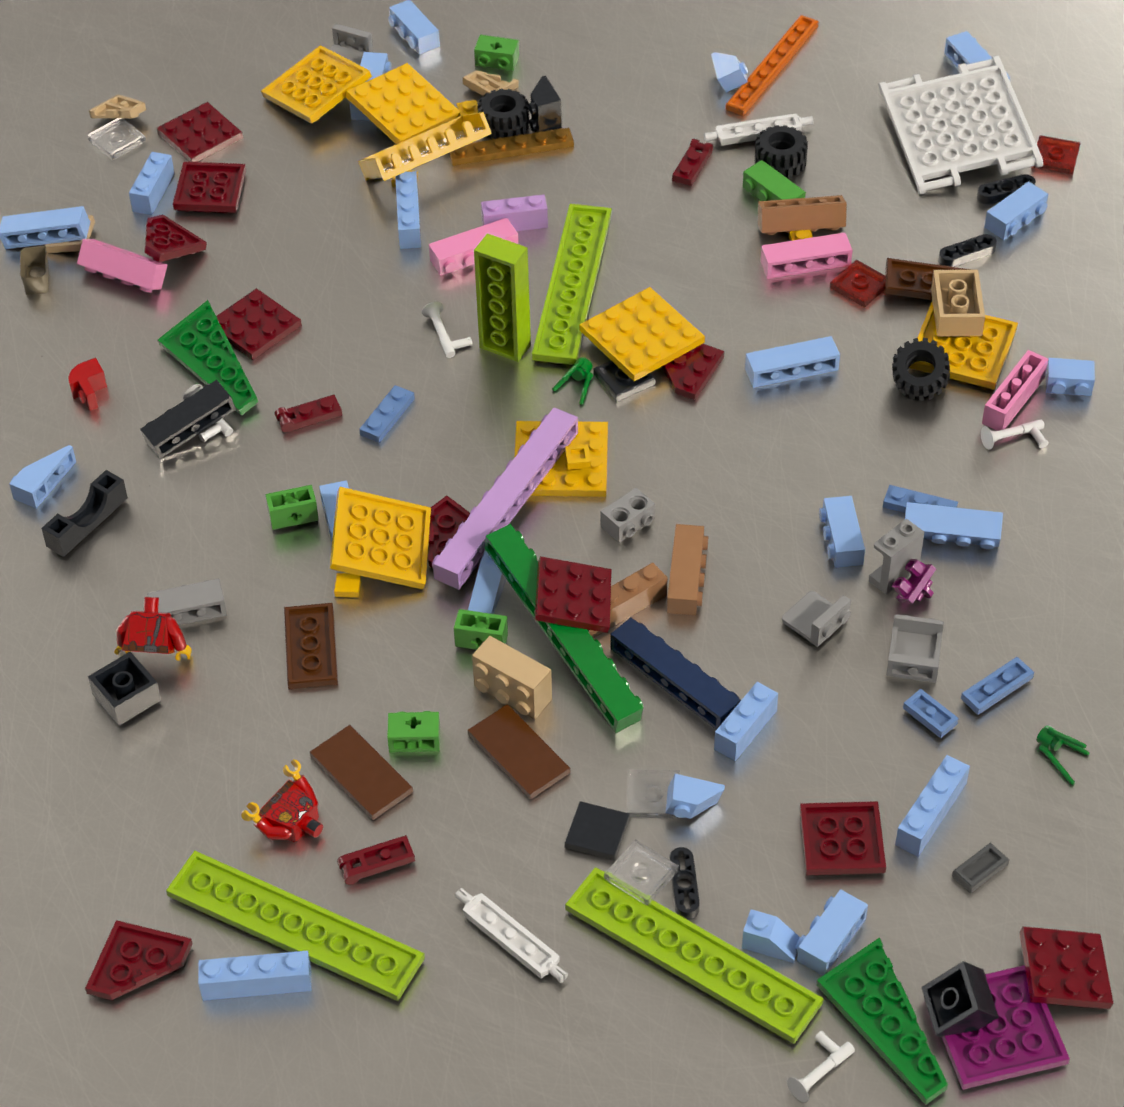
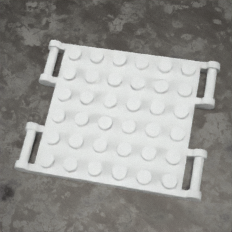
M999 55L993 56L992 59L972 64H958L959 74L922 82L920 74H915L911 78L889 83L885 81L879 83L880 93L887 106L919 195L925 194L929 190L950 185L954 187L960 186L961 179L959 173L998 164L999 172L1003 176L1008 175V172L1033 166L1036 168L1043 166L1041 153ZM1029 156H1032V157H1033V158H1030V159L1021 160V161H1017V162H1013V163H1008V164H1006L1007 161H1012V160H1016V159H1020V158H1025V157H1029ZM951 175V177L924 183L925 180Z

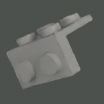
M335 24L332 27L334 44L330 48L331 51L358 65L361 64L364 52H373L372 34L370 32Z
M810 591L783 614L782 622L818 647L849 619L851 615V600L843 595L832 604L818 593Z

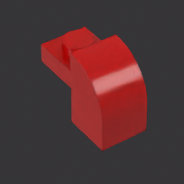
M93 358L76 365L68 377L73 400L79 398L82 404L86 403L90 411L98 408L95 392L107 388L104 371L97 358Z

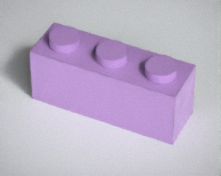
M544 194L481 202L483 226L508 218L516 231L548 228V209Z

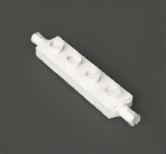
M795 113L716 126V131L704 133L705 142L718 140L721 146L754 141L757 135H760V132L768 127L787 125L790 128L794 127L796 130L801 131L802 126L813 125L814 119L813 116L801 118Z
M463 888L456 892L455 897L465 904L463 916L539 978L551 974L560 983L566 980L568 973L558 966L560 956L484 894L480 893L472 897Z

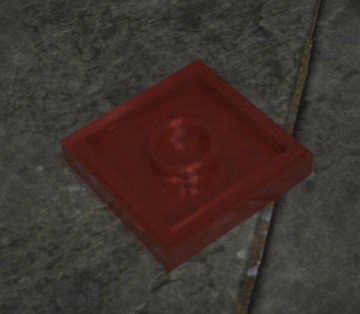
M1039 135L1037 146L1043 159V166L1038 167V169L1073 175L1081 142Z
M856 259L830 282V288L865 308L885 290V275Z

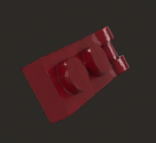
M693 138L688 150L672 174V181L692 186L710 157L713 144L709 142L704 144L700 140Z
M334 394L287 409L280 407L274 412L277 421L280 422L281 430L286 433L343 416L342 409Z
M407 835L342 855L337 859V863L344 872L342 877L345 884L352 885L357 883L359 879L415 862V855ZM360 863L361 866L353 868L354 864Z

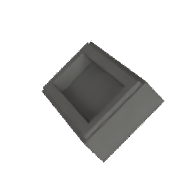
M990 842L953 870L952 877L972 893L1006 867L1009 859Z

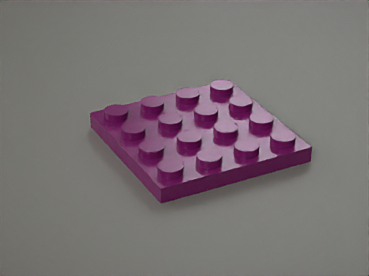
M1025 965L985 974L999 1018L978 1031L941 1036L962 1090L1068 1065L1070 1061L1047 1004L1030 1001Z

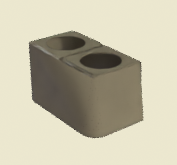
M46 246L27 247L20 252V276L26 295L48 293V257ZM41 267L45 270V273L41 277H32L30 271L33 268Z

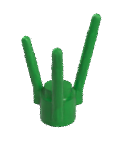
M584 357L578 358L571 369L552 388V391L555 392L571 376L578 381L585 379L579 404L583 405L590 380L594 376L591 373L593 368L591 361Z
M1046 725L1041 729L1036 739L1041 744L1038 750L1049 758L1071 785H1074L1075 781L1050 750L1057 751L1062 744H1065L1088 756L1089 751L1085 750L1087 745Z

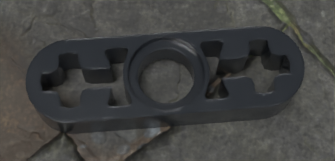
M1024 174L982 184L978 188L977 200L986 205L1001 202L1027 182L1035 185L1036 180L1033 176ZM1001 188H1009L1011 191H1004Z
M983 234L944 247L939 252L938 262L943 266L956 267L991 255L995 252L997 240L992 235ZM964 249H969V250H972L973 252H972V253H965V252H963L962 250H964Z
M678 847L670 853L669 863L676 914L690 920L698 915L700 904L694 857L689 849ZM678 858H683L685 861V869L680 870ZM680 879H688L692 884L687 888H682L677 882ZM689 896L691 909H686L684 897Z

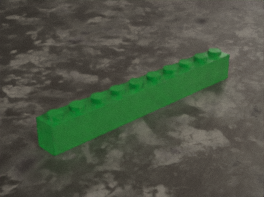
M509 524L486 535L485 550L535 619L537 556L532 548L529 549L524 543L521 532L516 531ZM536 621L615 733L641 720L644 708L641 699L638 696H634L626 678L619 675L616 671L615 663L611 658L606 657L600 642L597 639H593L589 630Z

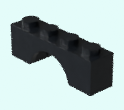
M105 470L90 484L88 496L78 511L67 517L57 513L41 528L46 547L63 557L68 554L128 499L124 480Z

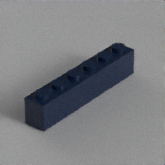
M632 617L610 634L611 650L716 730L741 701L736 693L727 690L716 678L707 675L697 664L691 663L680 651L674 650L660 636L654 635L643 623H638Z

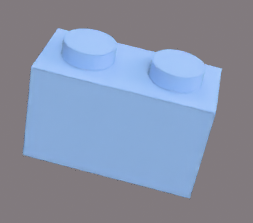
M1048 358L1046 393L1092 396L1095 382L1094 361Z

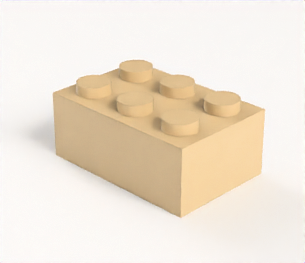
M934 270L931 292L937 336H982L985 312L978 270Z
M489 636L472 655L474 686L479 691L494 696L499 702L508 704L520 714L527 715L533 719H536L551 702L552 675L550 668L492 636Z

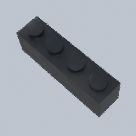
M216 379L192 396L185 398L184 401L175 407L168 409L155 420L148 422L140 431L146 443L157 457L161 459L235 411L236 408L231 396Z

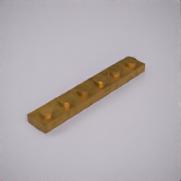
M560 128L470 143L449 152L452 166L571 148L574 147V140L570 128Z

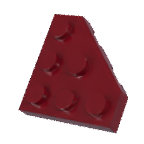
M165 215L147 218L144 253L152 257L154 261L165 262L166 260L206 250V241Z
M701 344L663 365L662 368L672 383L674 393L695 401L723 360L724 351Z
M447 495L431 507L428 563L431 568L435 556L441 554L447 541L454 537L462 522L465 523L470 516L469 511Z
M116 920L85 987L86 994L113 1000L183 967L193 945L192 939Z

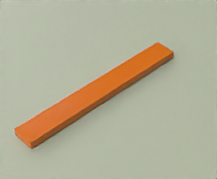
M800 15L747 78L748 82L741 85L726 103L725 110L744 116L817 29L819 21Z

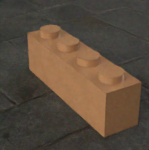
M842 195L758 201V227L761 233L767 235H774L777 232L789 233V231L811 230V232H815L824 228L838 230L840 227H846L847 202Z
M676 524L667 597V613L696 616L697 606H702L703 592L699 591V587H704L705 573H701V568L706 569L707 554H703V550H708L709 536H704L705 526Z
M653 562L611 586L610 628L667 596L668 577ZM589 630V631H590V634H591V636H592L593 638H595V637H597L598 635L604 633V632H598V631Z

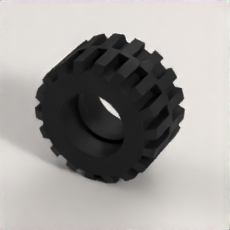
M512 89L492 90L491 93H486L484 97L479 99L477 105L478 113L484 112L492 133L486 136L487 138L491 137L493 140L524 135L526 133V130L529 128V102L523 94H520L518 91H512Z
M775 125L774 127L762 130L760 135L756 137L755 164L762 160L787 178H791L792 175L797 176L804 170L807 163V137L800 130H796L794 127L790 128L787 125Z
M915 338L913 343L905 342L904 348L900 346L897 349V354H894L892 363L893 380L897 389H901V394L904 396L909 394L910 399L914 400L915 397H919V401H924V397L927 396L929 399L934 398V393L937 395L941 394L942 388H946L947 380L950 378V361L947 352L944 353V348L941 345L937 347V342L934 340L929 343L928 338H923V341H918V338ZM919 361L928 362L935 368L926 377H915L908 372V369L912 364Z

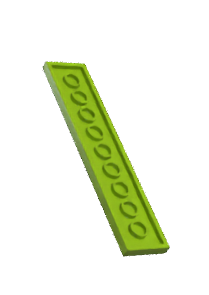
M569 204L532 351V360L574 365L578 359L583 333L580 332V324L587 321L612 215V208Z
M195 850L166 889L168 897L289 952L308 951L311 962L396 1001H399L425 959L424 953Z
M597 867L592 870L565 904V910L792 1044H795L823 1004V998Z

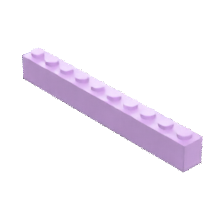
M553 408L548 415L546 414L543 417L537 430L534 429L526 444L521 445L516 457L508 462L506 470L502 475L497 476L494 485L489 491L484 493L482 501L478 506L473 507L465 523L462 522L457 533L452 539L450 538L447 541L441 554L435 556L432 562L434 579L458 590L462 587L481 562L485 552L486 535L509 525L565 451V446H569L578 434V417L557 408Z

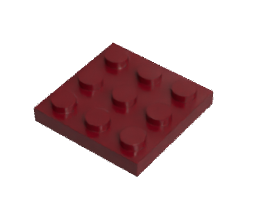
M205 102L157 127L158 135L188 162H199L243 139L242 131L209 102Z
M183 161L173 200V209L236 213L246 173L245 164Z
M257 288L216 316L229 343L251 360L256 359L302 326L300 318Z
M540 556L537 569L535 620L608 633L610 628L612 569Z
M878 801L800 803L806 875L886 873Z
M1022 927L1019 933L1031 1002L1110 1009L1114 1002L1101 934Z

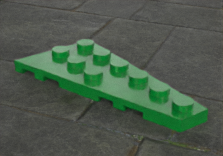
M208 300L157 339L163 349L205 385L217 379L231 396L236 408L235 411L241 416L259 402Z
M880 937L817 979L816 986L925 1105L947 1090L948 1083L935 1055L931 1053L924 1031H921L918 1025L917 1016L901 982L898 981L893 971L890 958H887Z

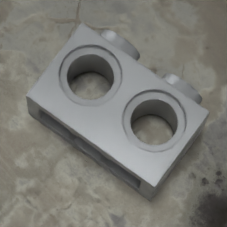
M637 488L600 511V526L619 543L633 536L636 531L649 525L655 519V503Z

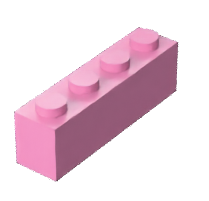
M504 218L430 243V261L440 276L474 265V249L487 233L518 244L517 231L508 218Z
M846 233L761 246V264L767 279L851 266L852 247Z
M83 239L77 264L85 266L84 270L88 272H102V276L105 278H119L122 284L129 286L136 284L140 286V290L150 293L152 290H161L167 269V264L154 261L153 259L96 239Z
M1030 350L1025 353L985 404L982 419L983 425L996 431L1007 428L1044 380L1048 358Z

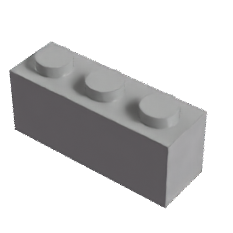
M220 579L206 580L195 584L147 593L148 597H159L158 612L170 613L178 625L227 616Z

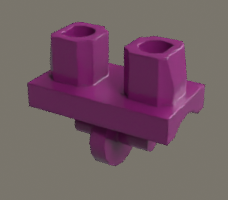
M910 559L905 566V570L911 574L910 578L907 580L904 577H899L892 585L898 594L896 599L900 603L906 601L913 604L915 600L920 602L923 597L930 599L934 594L930 589L933 583L930 578L936 571V568L932 564H924L917 559Z

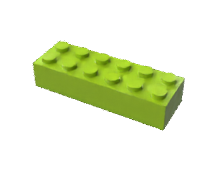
M487 233L474 249L479 348L519 362L531 346L528 248Z

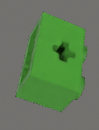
M480 35L474 48L475 65L514 71L519 58V40Z
M312 485L265 494L272 530L319 520L317 502Z
M459 609L454 625L456 647L477 650L489 636L506 644L508 637L507 616Z
M401 711L388 713L387 739L389 752L440 751L439 712Z

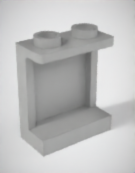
M905 519L876 541L874 548L883 555V564L869 575V582L887 595L893 590L892 585L899 577H904L905 579L910 577L911 574L905 570V566L910 559L920 561L924 531L908 519Z
M896 614L894 616L886 676L936 683L944 621Z

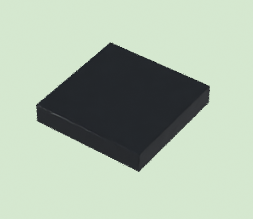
M612 361L593 368L595 377L616 402L655 385V378L650 373L633 381Z
M580 801L565 840V848L615 861L630 819V813Z

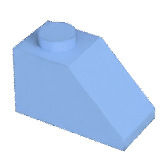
M717 52L711 54L717 79L726 93L748 82L746 77L748 69L744 62L740 63L734 55Z
M674 774L668 786L666 813L679 818L691 819L717 804L725 789V785Z
M751 909L743 930L742 949L794 963L798 952L796 945L800 937L778 917Z

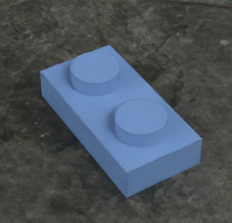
M922 689L906 700L903 705L905 711L940 738L958 724L959 718Z

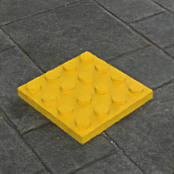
M320 45L262 89L261 93L264 98L312 124L346 98L348 90L365 83L372 75L370 70Z
M408 63L346 92V98L395 144L460 117V110Z
M651 287L580 324V332L633 381L642 378L705 343V336Z
M931 302L917 338L918 341L928 338L929 343L934 340L937 342V347L941 345L944 348V353L947 352L949 356L951 379L995 390L1016 334L1018 323L985 315L982 336H937L933 302ZM925 361L916 362L909 367L927 373H932L935 369L930 363Z
M516 421L514 458L518 454L521 445H525L529 440L534 429L537 430L540 426L541 421ZM578 421V434L569 446L588 444L591 468L568 470L564 451L531 496L606 497L608 422Z
M339 487L336 498L330 569L423 590L426 584L431 507Z

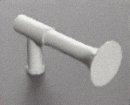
M441 302L428 303L422 309V315L432 319L447 358L455 356L454 349L472 346L470 336L451 341L440 317V313L444 308Z
M195 384L188 388L183 395V400L203 389L202 385ZM222 418L213 427L200 433L199 437L205 443L219 432L228 437L233 433V429Z
M1042 419L998 431H991L987 426L981 429V440L984 447L988 450L993 448L994 442L997 440L1026 433L1032 434L1040 448H1045L1049 444L1040 432L1041 429H1044Z
M823 1031L818 1032L814 1040L827 1049L831 1055L801 1079L789 1077L787 1079V1085L792 1095L801 1102H808V1091L811 1086L855 1052V1048L850 1042H846L839 1047Z

